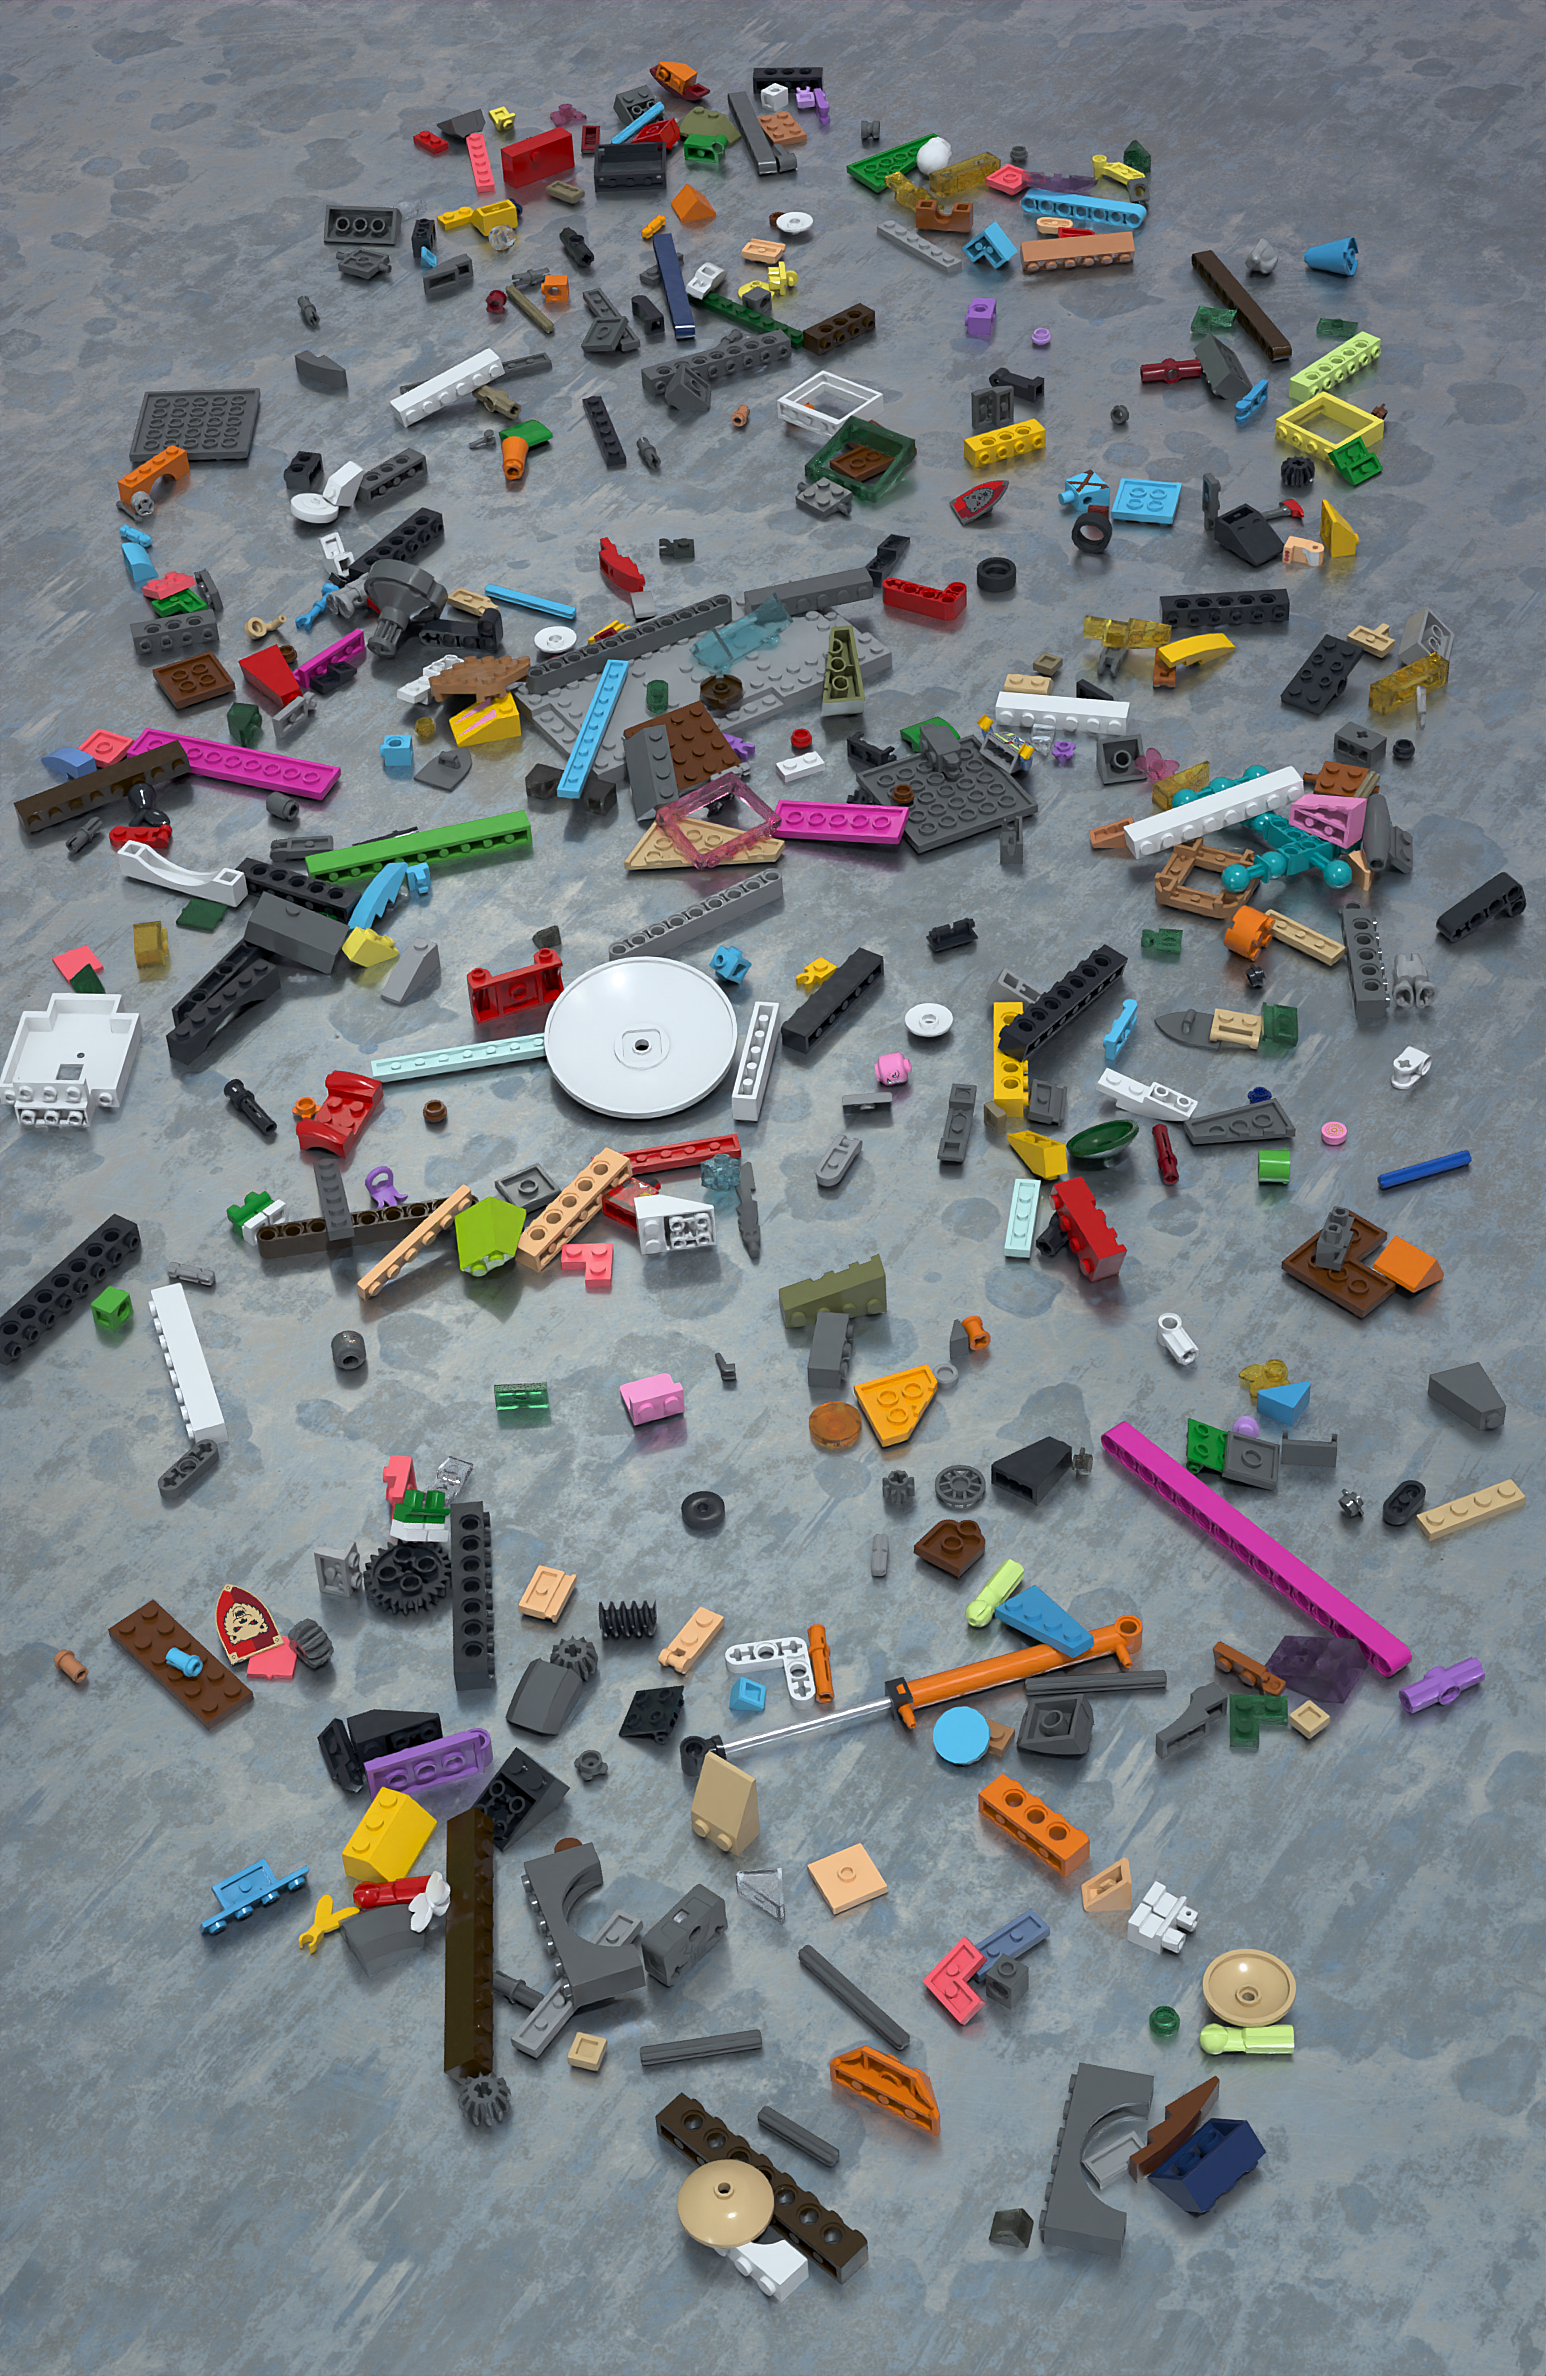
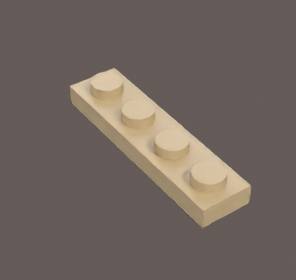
M1272 909L1264 913L1276 920L1269 933L1273 937L1331 966L1346 954L1345 946Z
M1509 1479L1416 1515L1415 1523L1429 1541L1525 1505L1526 1496L1513 1480Z

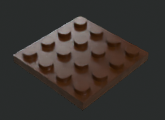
M700 700L627 728L623 733L625 739L628 740L643 728L666 725L679 796L710 784L711 775L720 774L721 771L733 766L739 767L738 764L742 763Z

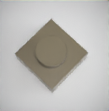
M1043 652L1033 662V670L1052 676L1063 665V658Z
M993 1101L985 1103L984 1123L997 1136L1006 1133L1007 1115L1005 1111L999 1108Z

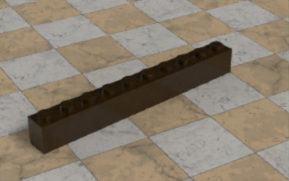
M476 1807L447 1820L446 1882L450 1886V1903L446 1910L444 2073L462 2085H467L468 2076L474 2079L478 2078L480 2071L484 2076L490 2074L493 2071L494 1824L488 1815H485Z

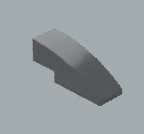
M465 253L451 258L428 271L423 276L425 294L460 285L459 280L473 277L472 259Z
M308 350L295 355L297 373L326 385L343 388L348 386L346 370L327 356L316 357Z

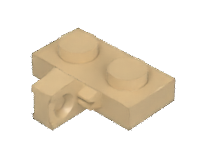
M1382 623L1374 631L1359 625L1347 635V642L1362 647L1365 651L1381 658L1395 647V640L1389 638L1390 626Z

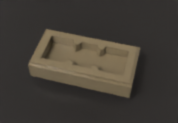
M558 180L546 187L547 194L572 204L585 197L584 190Z

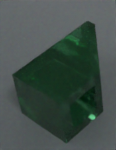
M234 702L227 713L229 732L241 747L247 748L249 742L253 740L256 730L262 724V715L259 713L258 705Z

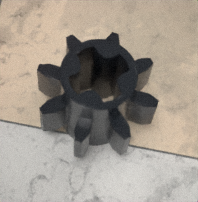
M855 790L853 796L848 795L847 803L874 805V797L870 796L866 790Z

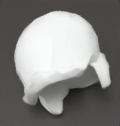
M940 137L930 139L918 151L916 162L919 170L929 177H937L944 173L948 167L949 157L952 155L951 145Z

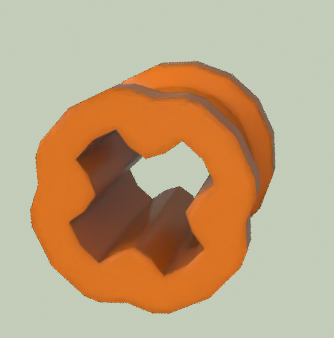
M970 1316L962 1321L961 1324L968 1334L969 1347L972 1350L984 1349L989 1345L991 1336L987 1331H984L982 1327L983 1322L980 1317Z

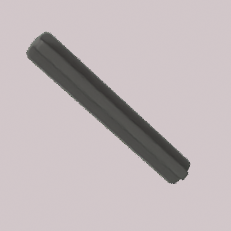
M756 2029L643 2046L640 2048V2057L643 2065L755 2049L762 2047V2036L760 2030Z

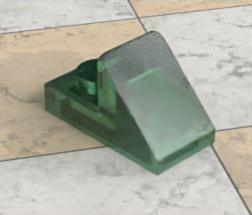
M1133 140L1124 151L1123 164L1129 167L1137 166L1144 174L1151 172V155L1137 140Z

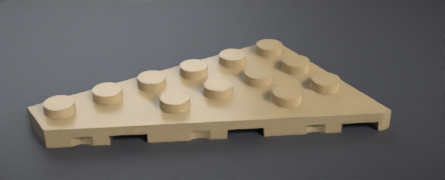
M662 811L624 861V866L627 870L774 862L784 851L785 841Z

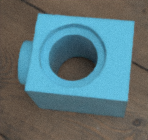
M385 735L384 744H380V755L385 758L386 766L412 765L413 745L411 735Z

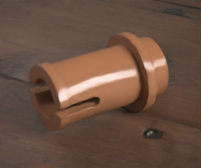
M740 405L737 412L732 414L731 420L735 426H743L746 423L747 416L750 414V409L747 410V405Z
M63 1649L55 1655V1667L67 1673L74 1682L80 1683L87 1677L89 1670L75 1658V1654L72 1651Z

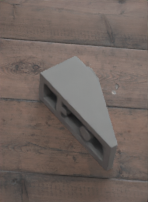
M417 937L403 952L381 993V998L401 1005L440 966L437 943Z
M1004 967L991 984L985 999L992 1004L994 1002H1023V1012H1025L1027 1007L1031 1003H1036L1044 992Z

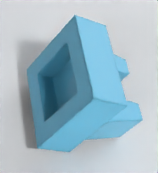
M427 863L407 867L405 875L408 889L410 891L417 890L419 894L428 892L427 886L431 885V878Z

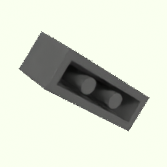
M818 1312L807 1368L808 1386L840 1388L841 1379L846 1378L847 1362H845V1359H850L851 1344L848 1343V1340H853L854 1325H850L849 1314Z

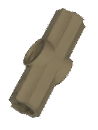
M485 384L472 391V396L482 401L489 412L497 410L512 420L518 418L521 412V405L509 399L504 389L496 391Z

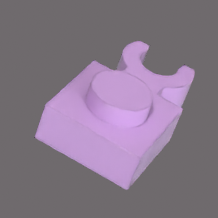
M806 87V90L797 88L796 102L798 108L809 109L810 107H815L814 94L810 92L809 87Z

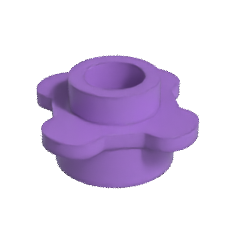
M1067 741L1055 742V749L1052 750V755L1057 760L1068 761L1074 755L1073 750L1076 748V745Z

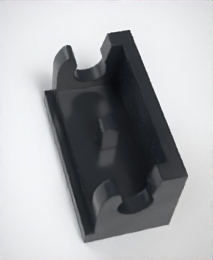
M857 732L852 737L849 736L847 738V756L871 768L897 760L896 755H889L895 750L894 747L889 746L881 750L874 745H870L866 741L860 740L864 736L862 732Z

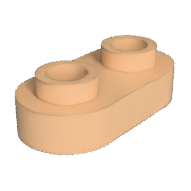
M1042 217L1037 220V231L1042 234H1058V227L1073 228V222L1068 219Z

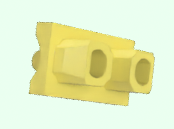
M779 262L778 267H768L770 290H779L780 295H786L785 285L792 287L798 283V274L792 270L785 272L784 262Z

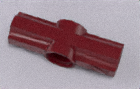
M1172 358L1163 360L1162 363L1141 365L1142 383L1166 381L1173 384L1179 381V379L1200 377V360L1175 361Z

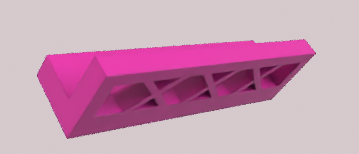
M359 629L354 630L294 670L292 673L298 685L308 689L311 687L309 686L310 678L327 673V665L341 661L347 662L365 650L363 631Z

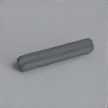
M764 2106L758 2113L757 2117L760 2124L824 2164L834 2166L840 2157L839 2149L769 2106Z

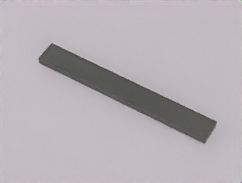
M545 352L502 362L505 374L490 382L552 368V362ZM429 380L401 386L400 393L403 395Z

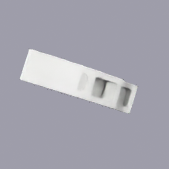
M707 262L696 271L694 278L688 283L685 291L693 297L702 300L710 290H714L728 272Z
M446 655L444 658L433 662L423 668V676L398 689L397 698L413 704L417 702L426 705L435 700V697H432L428 678L438 676L440 671L450 669L453 664L464 662V660L457 658L456 655Z
M1106 1068L1096 1086V1090L1118 1099L1117 1107L1154 1119L1169 1121L1189 1120L1198 1104V1101L1156 1082H1153L1151 1087H1148L1109 1068Z

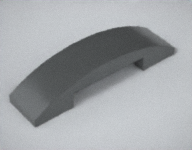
M952 1083L949 1110L943 1138L940 1140L937 1159L963 1161L973 1121L977 1092L976 1085Z

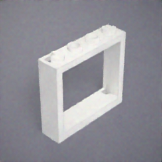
M821 371L777 400L778 418L837 442L884 411L882 393L826 371ZM823 392H827L857 404L859 407L838 420L804 405Z

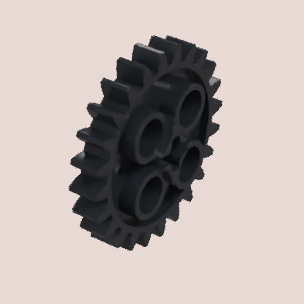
M398 1539L395 1546L388 1542L387 1550L379 1547V1556L371 1554V1562L365 1563L366 1571H363V1581L368 1598H373L375 1605L382 1603L383 1610L392 1606L393 1613H396L399 1608H403L404 1614L408 1613L409 1608H413L418 1613L419 1606L421 1605L429 1609L430 1601L438 1604V1595L446 1596V1588L452 1587L451 1560H449L447 1552L443 1553L441 1546L434 1548L433 1541L424 1545V1541H418L417 1543L408 1541L403 1543L401 1539Z

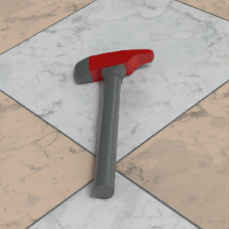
M1291 498L1279 502L1280 508L1261 513L1265 520L1288 515L1304 518L1303 509Z

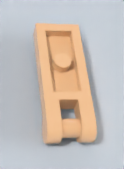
M699 1607L668 1648H664L661 1651L658 1662L664 1666L671 1665L675 1667V1671L685 1674L723 1627L724 1617Z

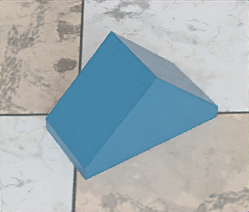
M1305 1381L1258 1390V1413L1292 1427L1309 1404L1310 1382Z

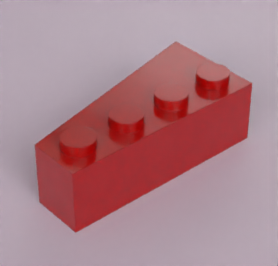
M1082 1176L1053 1185L1049 1196V1203L1051 1208L1056 1210L1059 1215L1061 1229L1067 1232L1070 1238L1069 1244L1072 1252L1077 1253L1080 1259L1082 1273L1088 1276L1091 1283L1119 1274L1127 1249L1124 1244H1117L1115 1238L1118 1237V1234L1113 1227L1108 1229L1106 1215L1103 1210H1096V1199Z

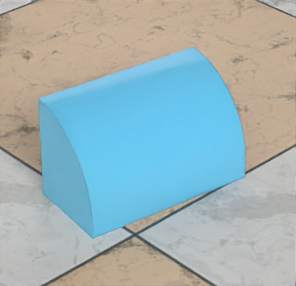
M131 542L121 544L124 562L134 582L158 576L144 547Z

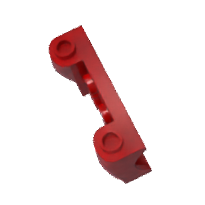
M542 948L534 954L533 965L493 977L487 969L475 968L467 974V985L471 1014L477 1025L555 1002L564 991L561 978V967L563 964L557 952L553 949Z
M334 1070L331 1074L327 1075L325 1080V1087L328 1088L329 1094L313 1120L305 1117L297 1123L296 1135H298L300 1150H306L310 1147H323L333 1151L340 1158L346 1159L384 1094L382 1082L352 1072Z

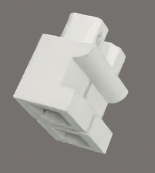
M1155 1881L1142 1900V1903H1140L1128 1921L1127 1940L1158 1954H1161L1164 1948L1179 1953L1184 1945L1186 1934L1178 1931L1177 1928L1180 1926L1192 1932L1199 1922V1913L1187 1907V1897L1181 1896L1178 1899L1166 1892V1886Z

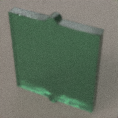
M192 898L188 905L182 909L181 915L176 920V925L213 932L218 923L223 921V916L229 909L228 905Z

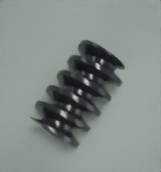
M647 1600L643 1601L641 1608H638L636 1601H632L630 1609H627L624 1601H621L619 1609H616L613 1601H610L607 1610L604 1609L602 1602H599V1626L604 1636L609 1637L612 1629L616 1637L621 1636L623 1629L627 1636H632L634 1628L638 1636H643L645 1628H647L649 1635L653 1636L657 1627L656 1600L652 1608H649Z

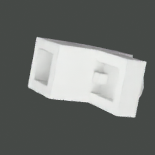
M338 532L317 539L323 555L321 561L329 574L333 572L342 576H348V566L355 561L352 552L344 551Z

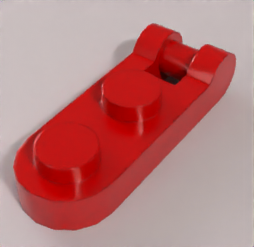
M166 824L161 825L160 828L117 826L109 832V839L114 847L122 848L129 840L149 845L151 848L163 849L168 846L173 830L171 826Z

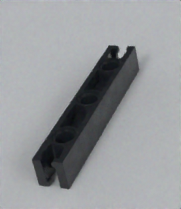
M242 938L171 1009L175 1027L187 1019L257 959L261 958L267 961L275 952L245 941Z

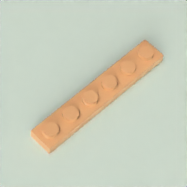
M463 1184L357 1283L358 1295L364 1301L368 1300L371 1296H376L381 1291L383 1285L389 1279H394L407 1262L411 1263L425 1245L429 1246L432 1244L436 1235L442 1229L446 1230L451 1226L455 1218L454 1216L471 1206V1190Z

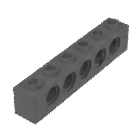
M1371 908L1342 909L1341 931L1343 944L1346 947L1345 956L1356 1019L1385 1018L1386 1008H1390V995L1385 994L1387 993V978H1383L1385 967L1384 963H1380L1382 961V949L1377 948L1379 947V933H1375L1377 922L1376 918H1372Z

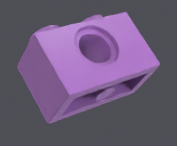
M973 298L972 304L968 305V315H965V326H968V334L991 335L996 318V299Z

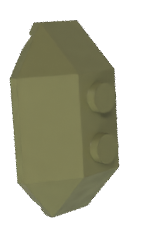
M695 107L677 122L680 135L688 137L690 133L708 136L722 134L728 138V146H732L741 139V134L725 114L707 110L703 107Z

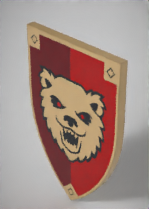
M226 1583L216 1604L215 1624L218 1636L231 1665L284 1645L276 1624L264 1603L251 1592Z

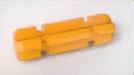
M658 215L641 230L642 238L649 239L666 223L665 216Z

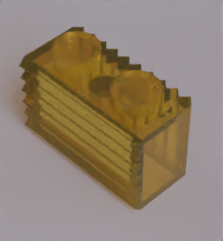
M161 921L133 924L134 954L137 968L145 969L151 966H164L165 957L169 956L167 928H162Z

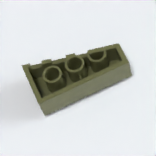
M853 625L831 627L820 717L861 714L864 711L865 695Z
M880 1255L871 1256V1261L859 1264L858 1261L849 1264L848 1269L834 1273L833 1270L826 1272L820 1279L814 1281L809 1278L780 1288L779 1305L785 1329L816 1324L818 1312L849 1314V1318L887 1312L886 1274Z

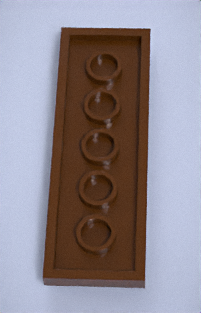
M154 1599L108 1629L110 1637L208 1731L254 1700L253 1692ZM176 1647L190 1656L197 1655L200 1657L203 1663L201 1672L197 1676L188 1677L184 1675L182 1670L166 1663V1656L169 1650Z

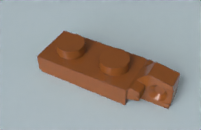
M1221 1641L1217 1642L1214 1646L1215 1663L1220 1669L1225 1672H1234L1246 1684L1250 1686L1255 1684L1262 1688L1264 1695L1276 1700L1279 1699L1287 1687L1286 1681L1268 1672L1267 1667Z

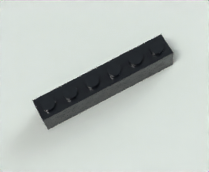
M859 947L840 968L835 970L834 974L827 981L822 983L821 987L814 994L810 995L808 1000L795 1011L788 1021L782 1024L780 1031L782 1034V1045L807 1054L884 975L883 956Z

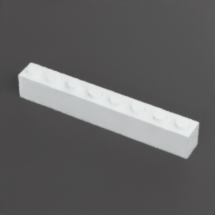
M1291 765L1123 827L1126 845L1134 857L1140 859L1293 803L1305 795L1303 779Z
M181 1282L151 1290L153 1300L148 1301L152 1316L157 1315V1318L153 1320L157 1334L162 1332V1335L159 1336L162 1351H168L164 1353L167 1368L173 1367V1370L169 1371L173 1386L178 1385L179 1387L175 1388L178 1404L184 1403V1406H180L183 1421H189L190 1423L186 1424L189 1440L195 1439V1443L201 1440L209 1439L213 1440L216 1444L228 1441L225 1422Z

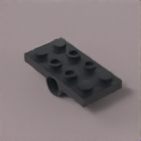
M1326 634L1280 695L1281 701L1319 715L1333 695L1340 696L1347 686V677L1364 655V648Z

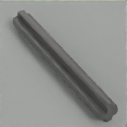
M1165 1670L1027 1678L1025 1679V1692L1027 1695L1165 1687L1167 1676Z
M805 1945L799 1950V1960L894 2047L902 2050L910 2043V2035L811 1945Z

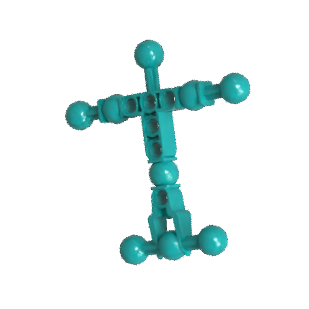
M1252 765L1244 771L1241 778L1232 780L1226 777H1216L1210 781L1208 786L1202 787L1199 792L1188 788L1180 789L1172 798V809L1270 773L1261 765ZM1274 810L1239 823L1247 828H1251L1254 833L1261 835L1264 840H1267L1269 845L1275 848V851L1266 852L1262 856H1254L1253 866L1247 868L1240 864H1231L1223 870L1221 875L1222 885L1227 891L1240 893L1248 888L1252 879L1258 878L1266 884L1269 883V880H1277L1283 875H1293L1317 867L1323 872V880L1329 887L1342 889L1350 883L1352 869L1348 863L1334 860V858L1350 854L1354 850H1361L1363 832L1360 840L1345 849L1315 835L1310 836L1305 831L1290 825L1288 819L1277 815Z

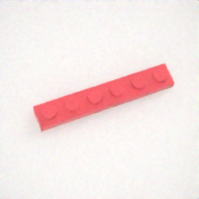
M478 133L466 136V143L477 193L495 191L484 136Z

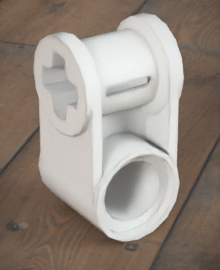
M1408 1046L1393 1062L1395 1073L1391 1078V1084L1397 1089L1405 1090L1411 1088L1421 1076L1428 1072L1432 1064V1056Z

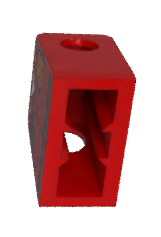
M628 1178L601 1197L603 1215L637 1232L634 1198L658 1195L661 1189L660 1183L655 1178H650L646 1183L635 1178Z

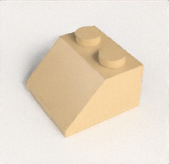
M1007 674L1004 684V692L1048 696L1052 695L1054 682L1051 678L1021 674Z

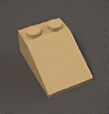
M709 1751L705 1755L690 1810L692 1828L701 1837L706 1836L714 1841L722 1850L730 1851L739 1856L760 1834L756 1779Z

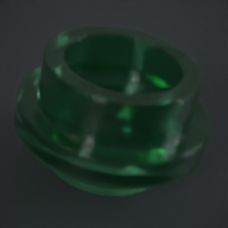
M1159 2006L1150 2014L1149 2026L1159 2036H1171L1178 2031L1180 2018L1173 2008Z

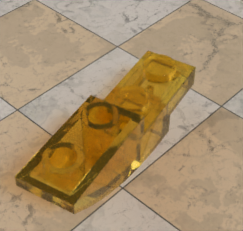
M900 171L885 177L884 183L895 192L894 199L912 212L916 213L915 208L919 199L937 200L923 186L917 188ZM937 200L938 210L941 211L944 209V206Z
M1086 615L1083 638L1102 641V646L1112 648H1157L1170 644L1172 625L1130 618L1128 622Z

